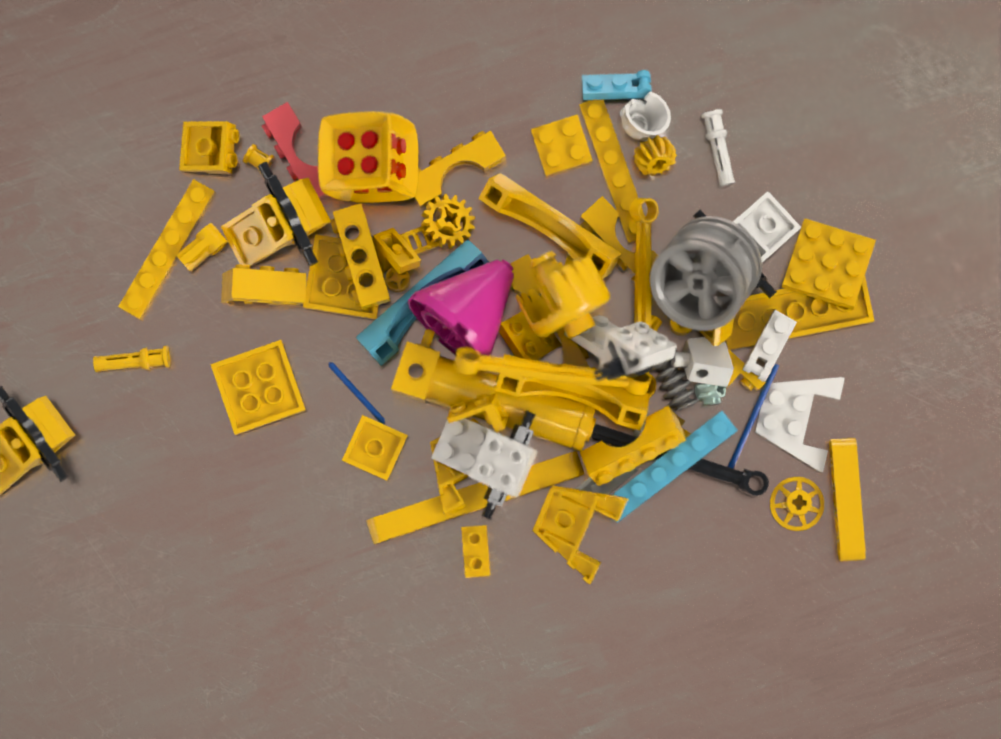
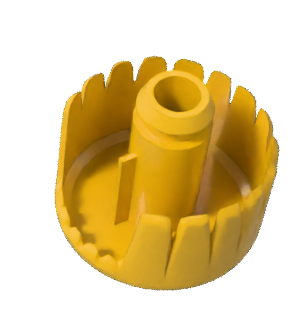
M550 251L531 262V269L535 268L538 273L535 275V278L539 283L540 296L531 288L528 290L529 297L523 292L520 296L516 294V300L537 336L546 337L563 328L568 338L572 339L596 325L590 313L609 302L610 292L590 257H582L581 261L578 259L574 260L573 267L569 264L564 266L562 262H557L555 259L557 254Z

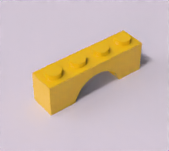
M491 130L487 133L484 131L477 133L471 138L472 142L465 146L461 143L450 150L451 154L444 158L442 156L434 158L429 162L430 166L421 171L418 168V184L414 199L420 209L425 208L428 202H432L435 197L442 198V182L451 169L460 165H472L486 172L506 160V155Z
M602 196L580 216L582 221L580 226L622 253L616 265L623 272L627 270L633 276L631 281L635 285L636 253L625 249L619 243L615 233V224L619 213ZM652 250V266L658 257L654 250Z
M666 406L646 417L645 427L641 435L631 444L623 447H611L600 441L581 451L580 454L588 475L599 487L602 484L609 483L621 474L633 470L642 463L654 459L663 452L677 447L686 441V437L678 417L669 406Z

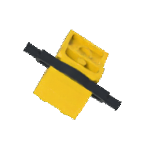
M268 162L260 164L258 168L265 179L264 183L270 194L252 204L251 208L220 226L239 264L252 267L281 248L296 244L301 254L303 253L309 267L318 263L311 249L312 244L308 236L330 223L331 220L309 177L300 179L282 188L276 174L273 175Z
M0 386L2 408L9 416L8 419L0 424V495L31 468L43 463L49 471H53L60 483L66 480L69 475L60 465V460L55 452L75 436L74 432L47 396L39 397L21 408L13 397L10 398L3 386Z

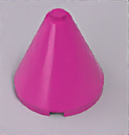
M506 260L491 261L416 291L408 299V306L425 329L431 328L440 337L437 341L454 355L457 354L458 349L468 347L477 350L483 356H491L514 279L512 272L514 268Z

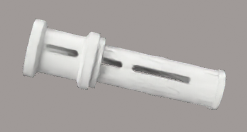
M718 109L702 113L701 118L704 119L707 134L705 137L711 142L720 182L719 185L725 186L735 183L725 141L726 134L728 133L723 127L721 118L723 111Z

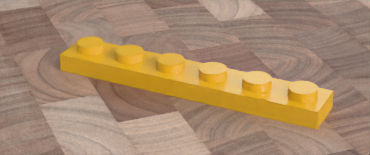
M590 100L581 103L579 108L615 210L619 213L618 218L628 244L636 242L637 222L631 218L629 210L632 201L638 198L605 102L604 100ZM641 206V216L644 219L645 215Z
M195 179L192 180L118 306L120 309L140 320L142 319L178 258L176 255L185 246L216 192Z

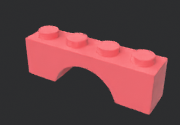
M286 102L262 116L265 123L261 126L268 138L273 136L276 140L277 145L274 148L281 159L286 157L290 164L286 169L292 179L298 178L300 180L309 177L320 201L327 198L328 195L322 192L319 184L318 166L304 163L295 154L294 141L302 126L289 103Z

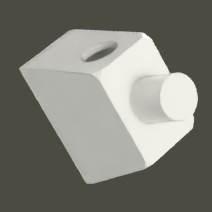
M705 337L687 339L683 351L675 352L674 358L671 359L672 367H684L687 379L691 382L727 387L734 370L725 341L719 346H713Z

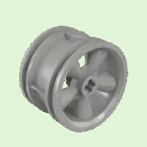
M714 216L696 218L686 223L656 258L650 274L652 294L661 310L676 323L694 330L706 331L720 328L735 317L744 301L757 286L762 273L761 255L752 237L736 223ZM686 250L703 251L702 263H693ZM722 262L729 270L731 276L718 277L715 267ZM718 290V291H720V292H722V293H724V294H726V295H728V296H723V297H722V296H712V295L715 294L716 291Z

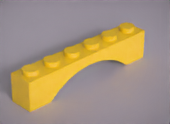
M502 173L489 178L478 198L497 212L522 221L542 232L566 250L574 260L578 259L581 261L582 257H590L602 279L612 273L622 255L621 252Z
M529 254L510 263L514 268L512 271L514 279L511 289L518 295L524 292L529 297L528 290L533 288L540 296L539 283L535 278V275L538 273L535 268L531 269V262L536 258L531 259ZM563 328L557 331L562 345L563 364L590 367L586 361L589 358L586 349L578 346L576 342L565 336Z
M504 354L503 356L505 358L522 359L508 354ZM498 373L495 391L516 397L552 395L572 399L598 410L618 425L640 431L648 412L650 396L649 393L644 395L631 394L624 387L561 382Z

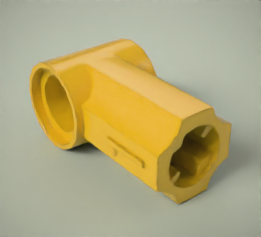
M213 223L200 230L195 236L196 239L176 255L190 272L210 255L214 256L228 244V241Z

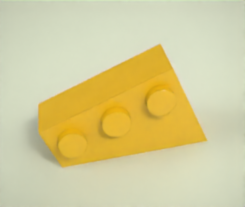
M237 264L235 268L222 274L221 303H229V301H243L244 304L258 302L268 303L269 305H301L305 303L306 273H299L298 268H284L283 272L275 271V267L260 266V270L250 269V265Z

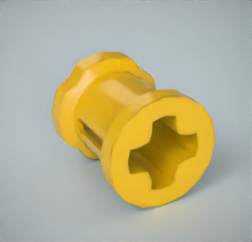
M252 144L244 155L242 162L245 164L249 163L259 169L258 166L260 164L268 162L269 167H271L275 156L272 154L267 155L257 149L255 144Z

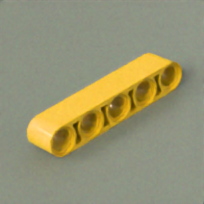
M856 438L830 439L829 454L838 559L840 562L865 560L866 550Z

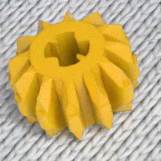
M659 135L653 139L648 137L647 141L640 142V146L634 149V162L643 175L650 174L651 177L656 173L662 175L664 170H670V165L676 163V150L667 137L661 138Z

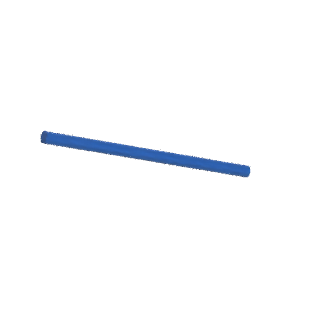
M774 364L730 460L728 465L730 468L734 469L777 373L779 368L777 364Z

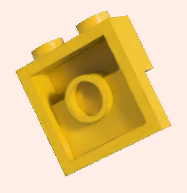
M183 121L179 170L183 172H207L209 174H232L233 168L238 163L234 147L235 143H238L240 139L239 130L236 129V125L227 121Z

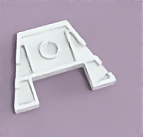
M837 377L772 383L759 411L755 433L809 465L817 472L823 473L828 450L803 445L814 395L839 401L845 378Z

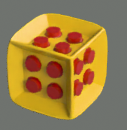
M385 112L341 113L323 117L318 135V178L322 192L340 201L358 203L393 202L414 198L418 184V137L415 125L398 114Z

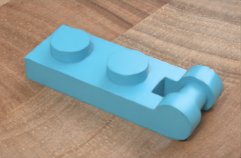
M641 70L637 74L582 75L583 100L644 98L650 91L652 92V87L649 84L651 82V74L647 70Z

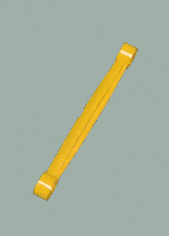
M636 198L632 201L629 210L631 218L637 222L634 323L644 322L651 328V223L656 220L659 208L654 199ZM645 202L648 212L643 219L641 216V206ZM649 374L651 382L647 393L650 394L649 398L655 393L657 387L656 380L651 374Z
M468 347L458 349L453 364L457 371L467 375H473L478 370L561 382L624 387L626 391L634 395L646 394L651 382V376L648 373L638 377L624 375L610 381L607 378L598 381L595 377L601 374L594 376V371L599 370L596 368L553 364L545 361L483 356L477 350Z

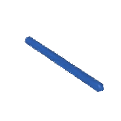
M329 362V368L380 423L385 424V418L333 362Z

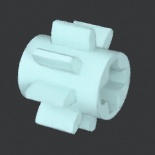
M697 383L695 385V395L699 401H703L704 405L721 403L720 397H724L726 394V387L704 383Z

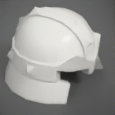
M651 91L644 97V100L647 101L646 103L641 100L632 99L620 111L622 126L625 132L634 139L645 141L648 140V137L654 138L669 127L671 114L667 103L659 95Z

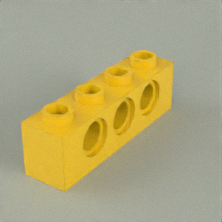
M362 204L333 211L334 219H330L334 234L339 233L341 242L337 243L341 258L346 256L349 265L344 267L348 281L353 280L356 290L351 291L355 305L360 304L362 310L390 302V296ZM350 228H356L359 230V235L356 239L350 240L345 236L346 231ZM358 251L366 254V259L362 263H355L353 261V255ZM364 275L372 276L374 279L373 284L369 287L361 286V277Z

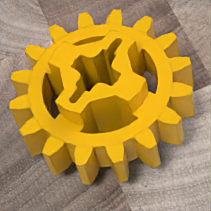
M444 194L441 199L437 196L432 202H428L425 206L427 210H424L421 214L423 218H426L421 222V226L427 227L424 235H432L431 243L438 240L439 247L442 248L447 243L449 249H452L455 243L460 246L464 243V240L470 238L469 232L475 229V226L470 223L475 220V216H469L472 207H464L466 200H462L459 203L457 202V195L449 199L448 195ZM434 212H436V213H435V216H436V218H437V219H436V222H433V214H434ZM461 220H463V228L460 226Z

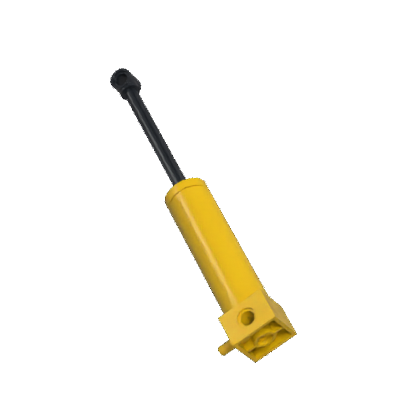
M430 329L425 330L421 344L406 342L391 387L394 394L425 404L428 401L449 409L460 402L465 404L472 402L480 395L488 394L489 396L496 393L508 418L507 428L513 429L515 424L520 425L526 411L536 414L530 427L534 431L532 436L568 448L572 447V449L582 451L585 441L589 442L590 438L618 447L627 446L638 438L596 424V418H593L596 409L581 402L552 395L516 397L495 391L498 374L484 370H478L473 375L460 373L454 368L455 360L443 357L439 351L430 348L435 334ZM415 367L423 370V374L419 378L410 376V371ZM485 411L472 415L474 417L486 420L484 415ZM669 449V450L663 452L662 454L656 456L654 459H657V460H658V459L661 458L663 455H665L667 452H669L671 449ZM702 458L688 468V470L737 485V490L753 497L765 493L769 486L768 477L761 471H751L745 468L743 471H739ZM751 477H757L761 480V488L758 491L752 490L749 487Z

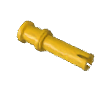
M165 345L161 349L148 350L147 348H142L140 352L94 356L93 366L95 372L141 367L145 370L155 366L169 368L171 366L170 350L168 345Z

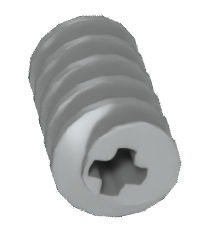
M670 359L653 366L651 370L652 372H660L655 377V380L664 381L659 386L660 390H668L663 395V399H671L672 401L667 406L670 409L675 408L674 412L696 404L699 400L690 399V396L695 391L694 389H686L691 381L682 380L686 375L685 371H678L679 367H672Z

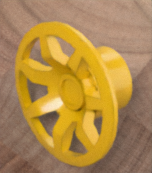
M790 477L780 482L773 490L770 498L771 513L774 519L788 530H807L820 520L824 511V497L820 488L813 481L804 477ZM797 481L796 490L792 493L783 487L789 482ZM802 482L809 484L815 491L810 493L803 491ZM781 490L786 497V501L775 504L776 494ZM816 494L820 500L819 509L812 506L811 498ZM775 508L787 509L788 513L784 521L779 518ZM808 511L818 513L812 522L806 523L805 514ZM795 515L799 517L803 526H791L787 523Z

